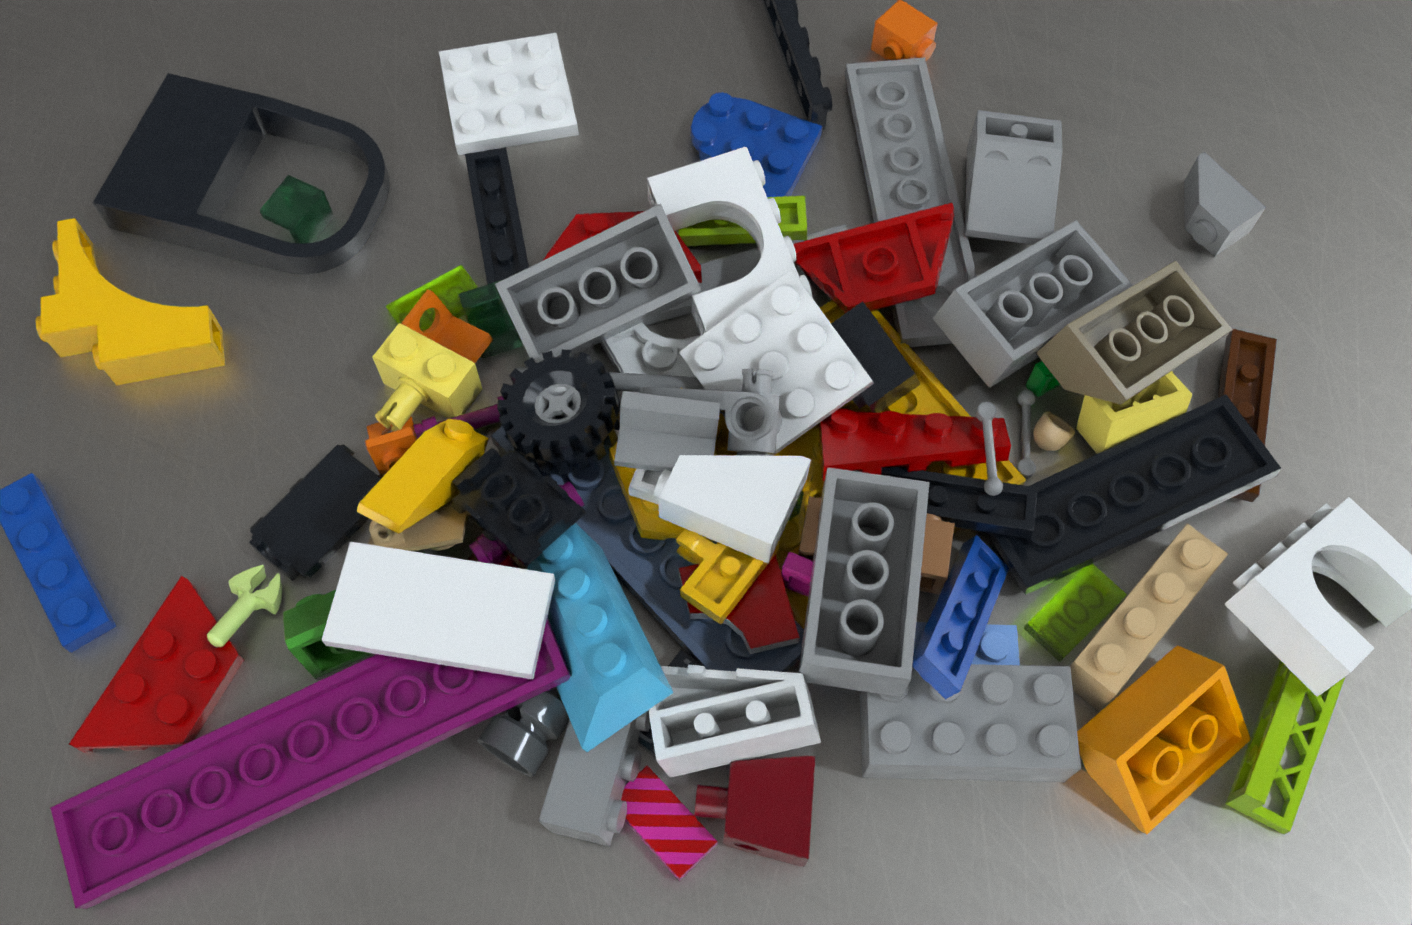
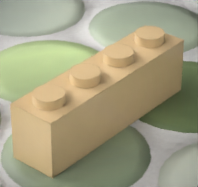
M1187 523L1069 665L1071 666L1073 691L1097 711H1100L1117 695L1227 557L1228 553Z

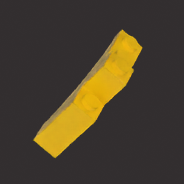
M76 218L57 221L58 239L53 240L52 244L53 253L58 262L59 274L53 278L56 294L41 297V315L36 317V329L40 339L43 342H48L60 357L92 352L97 368L104 370L116 386L225 366L222 328L208 305L199 307L161 305L136 298L116 288L101 276L94 257L93 243Z

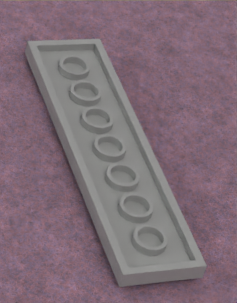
M925 57L846 64L845 80L874 223L953 203L954 220L936 294L891 305L896 331L900 336L901 344L906 343L910 347L952 343L932 318L954 289L977 277L968 237L965 236V224Z

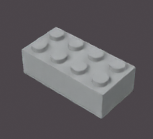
M661 204L495 284L529 357H533L536 363L543 361L542 353L548 351L553 352L554 358L561 357L562 349L572 350L573 355L691 299L692 295L702 292Z
M1075 220L954 289L932 319L990 388L1037 359L1039 356L1036 353L1067 324L1133 285L1078 221Z
M827 468L820 504L798 672L803 673L807 683L897 697L903 696L912 675L930 482Z
M971 664L961 691L947 699H944L913 667L911 681L902 697L860 691L862 778L1065 782L1081 769L1071 666Z

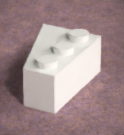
M688 665V668L661 666L674 693L653 706L648 712L656 761L670 778L731 764L734 761L749 760L821 743L811 695L803 673L738 668L736 672L708 670L705 666Z

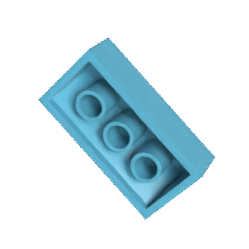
M575 523L528 565L527 570L554 574L555 584L547 617L571 675L568 681L556 686L581 748L589 752L674 692L603 549Z

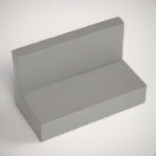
M623 391L620 404V430L614 466L663 472L665 469L672 471L680 455H714L721 403Z

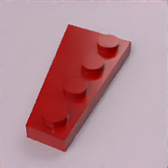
M838 409L818 424L822 481H825L828 467L850 471L859 470V472L881 475L882 467L905 465L907 471L911 472L926 470L927 466L934 461H944L950 467L986 463L983 424L977 416H947L942 413H931L929 415L901 414L895 411L873 413ZM994 418L992 420L996 462L1008 461L1011 442L1005 419Z

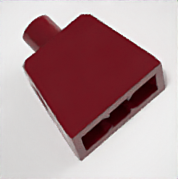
M815 756L731 762L728 787L697 784L694 816L725 819L723 844L728 847L795 866L805 867L809 860Z

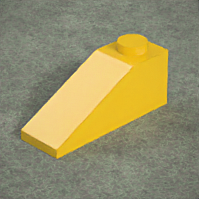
M450 418L426 430L359 502L357 512L400 534L450 502L459 494L452 481L485 454L489 438L474 431L469 423Z

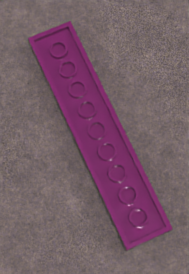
M548 617L534 679L376 654L50 807L75 908L89 909L568 681L571 675Z

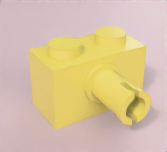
M401 323L395 327L372 356L383 383L395 389L383 407L377 411L375 418L387 429L392 424L391 430L393 432L403 429L402 427L420 404L448 419L465 414L483 390L474 362Z
M1171 371L1121 405L1084 395L1076 429L1095 453L1098 454L1186 413L1193 394Z

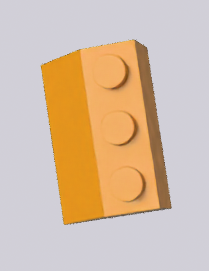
M1178 645L1077 731L1079 755L1087 773L1131 822L1146 835L1251 740L1225 666Z

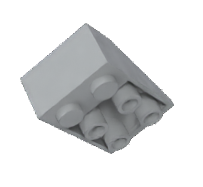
M977 111L967 146L965 236L1033 245L1054 233L1063 150L1062 121Z

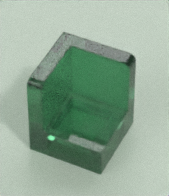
M290 175L284 179L260 209L264 219L289 230L294 242L300 244L315 242L334 218L323 190Z
M500 281L458 294L468 323L489 333L493 338V341L481 355V358H487L523 346L521 338L495 286Z

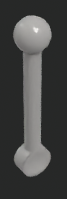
M1023 390L1017 397L1018 403L1022 406L1021 460L1017 464L1016 469L1025 479L1032 477L1036 470L1035 463L1030 460L1031 406L1035 403V395L1030 390Z
M982 402L976 410V416L983 424L988 479L984 482V490L988 495L995 496L1003 490V483L997 478L992 420L997 410L994 404Z

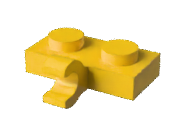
M684 529L676 539V543L680 545L677 553L687 561L699 564L697 569L681 587L680 597L721 625L768 563L718 542L715 544L706 537ZM778 542L771 559L778 552L780 542Z

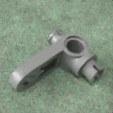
M742 369V392L640 387V393L721 403L719 413L725 414V422L729 430L728 451L737 452V455L766 456V454H775L776 439L781 429L782 415L779 409L780 396L770 394L773 371L757 369V372H755L753 369ZM760 406L764 412L763 424L757 430L749 432L744 424L745 414L750 408Z

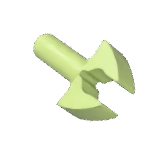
M264 565L250 568L232 577L228 581L231 593L238 595V599L208 632L207 640L216 647H223L253 611L266 609L275 615L279 610L282 600V583L279 573L275 575L265 589L256 590L254 593V588L259 586L266 578Z

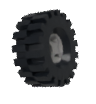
M562 349L561 357L554 358L552 351L542 353L544 360L538 363L531 357L524 362L526 370L523 373L515 368L509 375L513 385L503 383L500 393L504 400H498L497 403L500 422L513 450L519 451L532 465H535L537 462L541 472L551 473L553 465L557 466L560 474L570 473V465L578 463L580 470L590 467L587 460L589 457L594 455L598 461L607 455L604 449L605 443L614 447L618 440L615 430H620L621 403L610 372H606L604 364L598 359L592 363L590 355L581 352L578 358L575 359L572 350ZM559 415L565 417L561 419H556V417Z

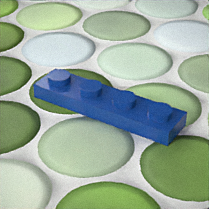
M30 473L0 489V523L63 648L72 653L117 627L41 481L33 473Z
M977 535L962 544L913 653L912 667L944 699L961 691L1009 570V567Z

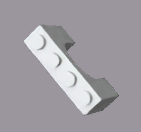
M747 146L647 178L648 199L651 207L658 204L662 205L673 231L707 220H726L736 223L747 230L758 245L760 260L748 275L737 281L692 295L691 312L700 335L707 332L791 269L812 297L811 287L806 276H799L794 265L797 258L793 242L789 236L783 237L778 223L781 222L778 205L774 198L768 199L764 191L765 175L762 166L758 160L752 161Z
M1348 497L1335 509L1326 503L1290 533L1282 543L1279 542L1258 561L1264 570L1257 563H1254L1233 582L1240 591L1224 604L1318 697L1350 674L1373 651L1374 647L1325 600L1315 583L1313 572L1327 576L1340 584L1385 627H1388L1412 609V555Z

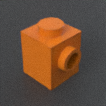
M898 0L875 21L871 50L886 61L924 57L927 61L936 47L934 37L938 23L903 0Z

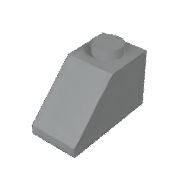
M1203 152L1198 155L1184 181L1185 230L1193 236L1198 244L1204 246L1215 257L1248 234L1266 207L1208 154Z

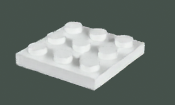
M557 33L439 51L458 155L579 135Z
M792 269L679 351L705 390L742 392V369H753L755 372H757V369L773 371L770 394L780 396L779 409L782 415V425L777 434L775 454L874 384L873 380ZM754 406L746 412L744 424L749 432L761 427L764 421V412L760 406ZM766 454V456H774L775 454Z

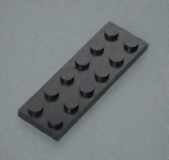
M1225 394L1030 485V487L1038 488L1034 532L1031 539L989 532L987 534L1009 567L1023 593L1027 595L1276 477L1281 467Z

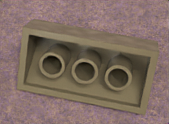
M1175 260L1067 324L1036 354L1064 390L1121 405L1227 335L1233 329Z

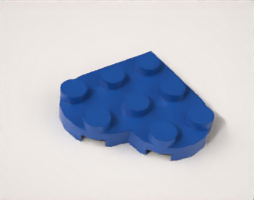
M719 92L713 94L709 99V103L703 105L694 115L691 125V142L699 152V159L701 161L747 146L752 161L758 160L762 166L765 175V185L763 188L766 196L783 197L792 195L821 138L822 126L748 99L731 97L727 93Z

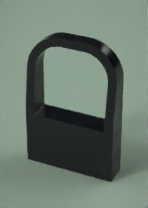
M168 73L94 199L93 204L110 229L287 273L315 274L344 264L363 248L385 205L390 181L383 155L376 142L365 131L349 122L272 97ZM266 134L345 152L356 156L368 166V178L345 225L334 235L313 243H290L220 221Z

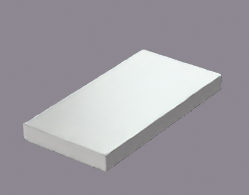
M350 542L321 641L330 647L534 679L555 577L552 573Z

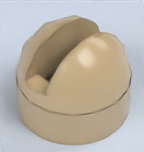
M1047 411L1036 422L1033 430L1034 441L1039 448L1046 451H1055L1063 448L1075 434V431L1067 422Z

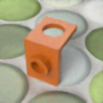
M429 289L426 290L401 323L474 363L478 361L493 341L489 333L453 316L437 295ZM434 308L435 319L428 329L421 331L419 322L422 314L427 309Z
M412 416L402 427L403 429L390 433L387 432L391 431L392 424L389 429L380 422L366 427L369 439L365 440L366 447L380 475L386 474L417 440Z

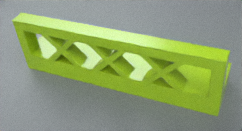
M1279 661L1252 732L1251 740L1248 743L1225 803L1226 805L1282 834L1291 831L1345 677L1326 690L1322 697L1321 695L1316 697ZM1307 694L1316 715L1312 723L1299 726L1296 718L1304 696ZM1309 731V734H1308V737H1307V740H1306L1305 737H1304V735H1303V733ZM1291 736L1300 759L1297 766L1283 770L1280 761L1288 739ZM1294 774L1291 784H1289L1287 776ZM1273 780H1275L1284 799L1279 815L1262 806L1266 802Z

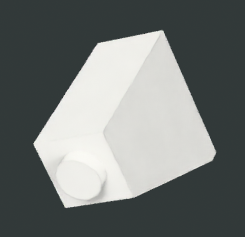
M680 455L672 471L665 469L656 484L654 497L658 498L659 518L765 563H769L806 483L811 459L803 456Z

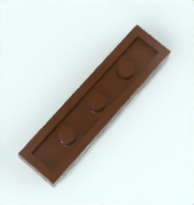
M1233 329L1229 332L1225 341L1218 398L1226 394L1265 445L1277 339ZM1261 484L1232 498L1253 502L1260 495Z

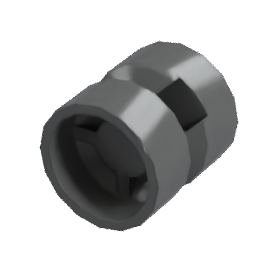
M547 691L505 710L504 715L493 716L477 739L491 754L530 777H534L549 754L546 746L547 741L557 740L569 723V717L563 703Z

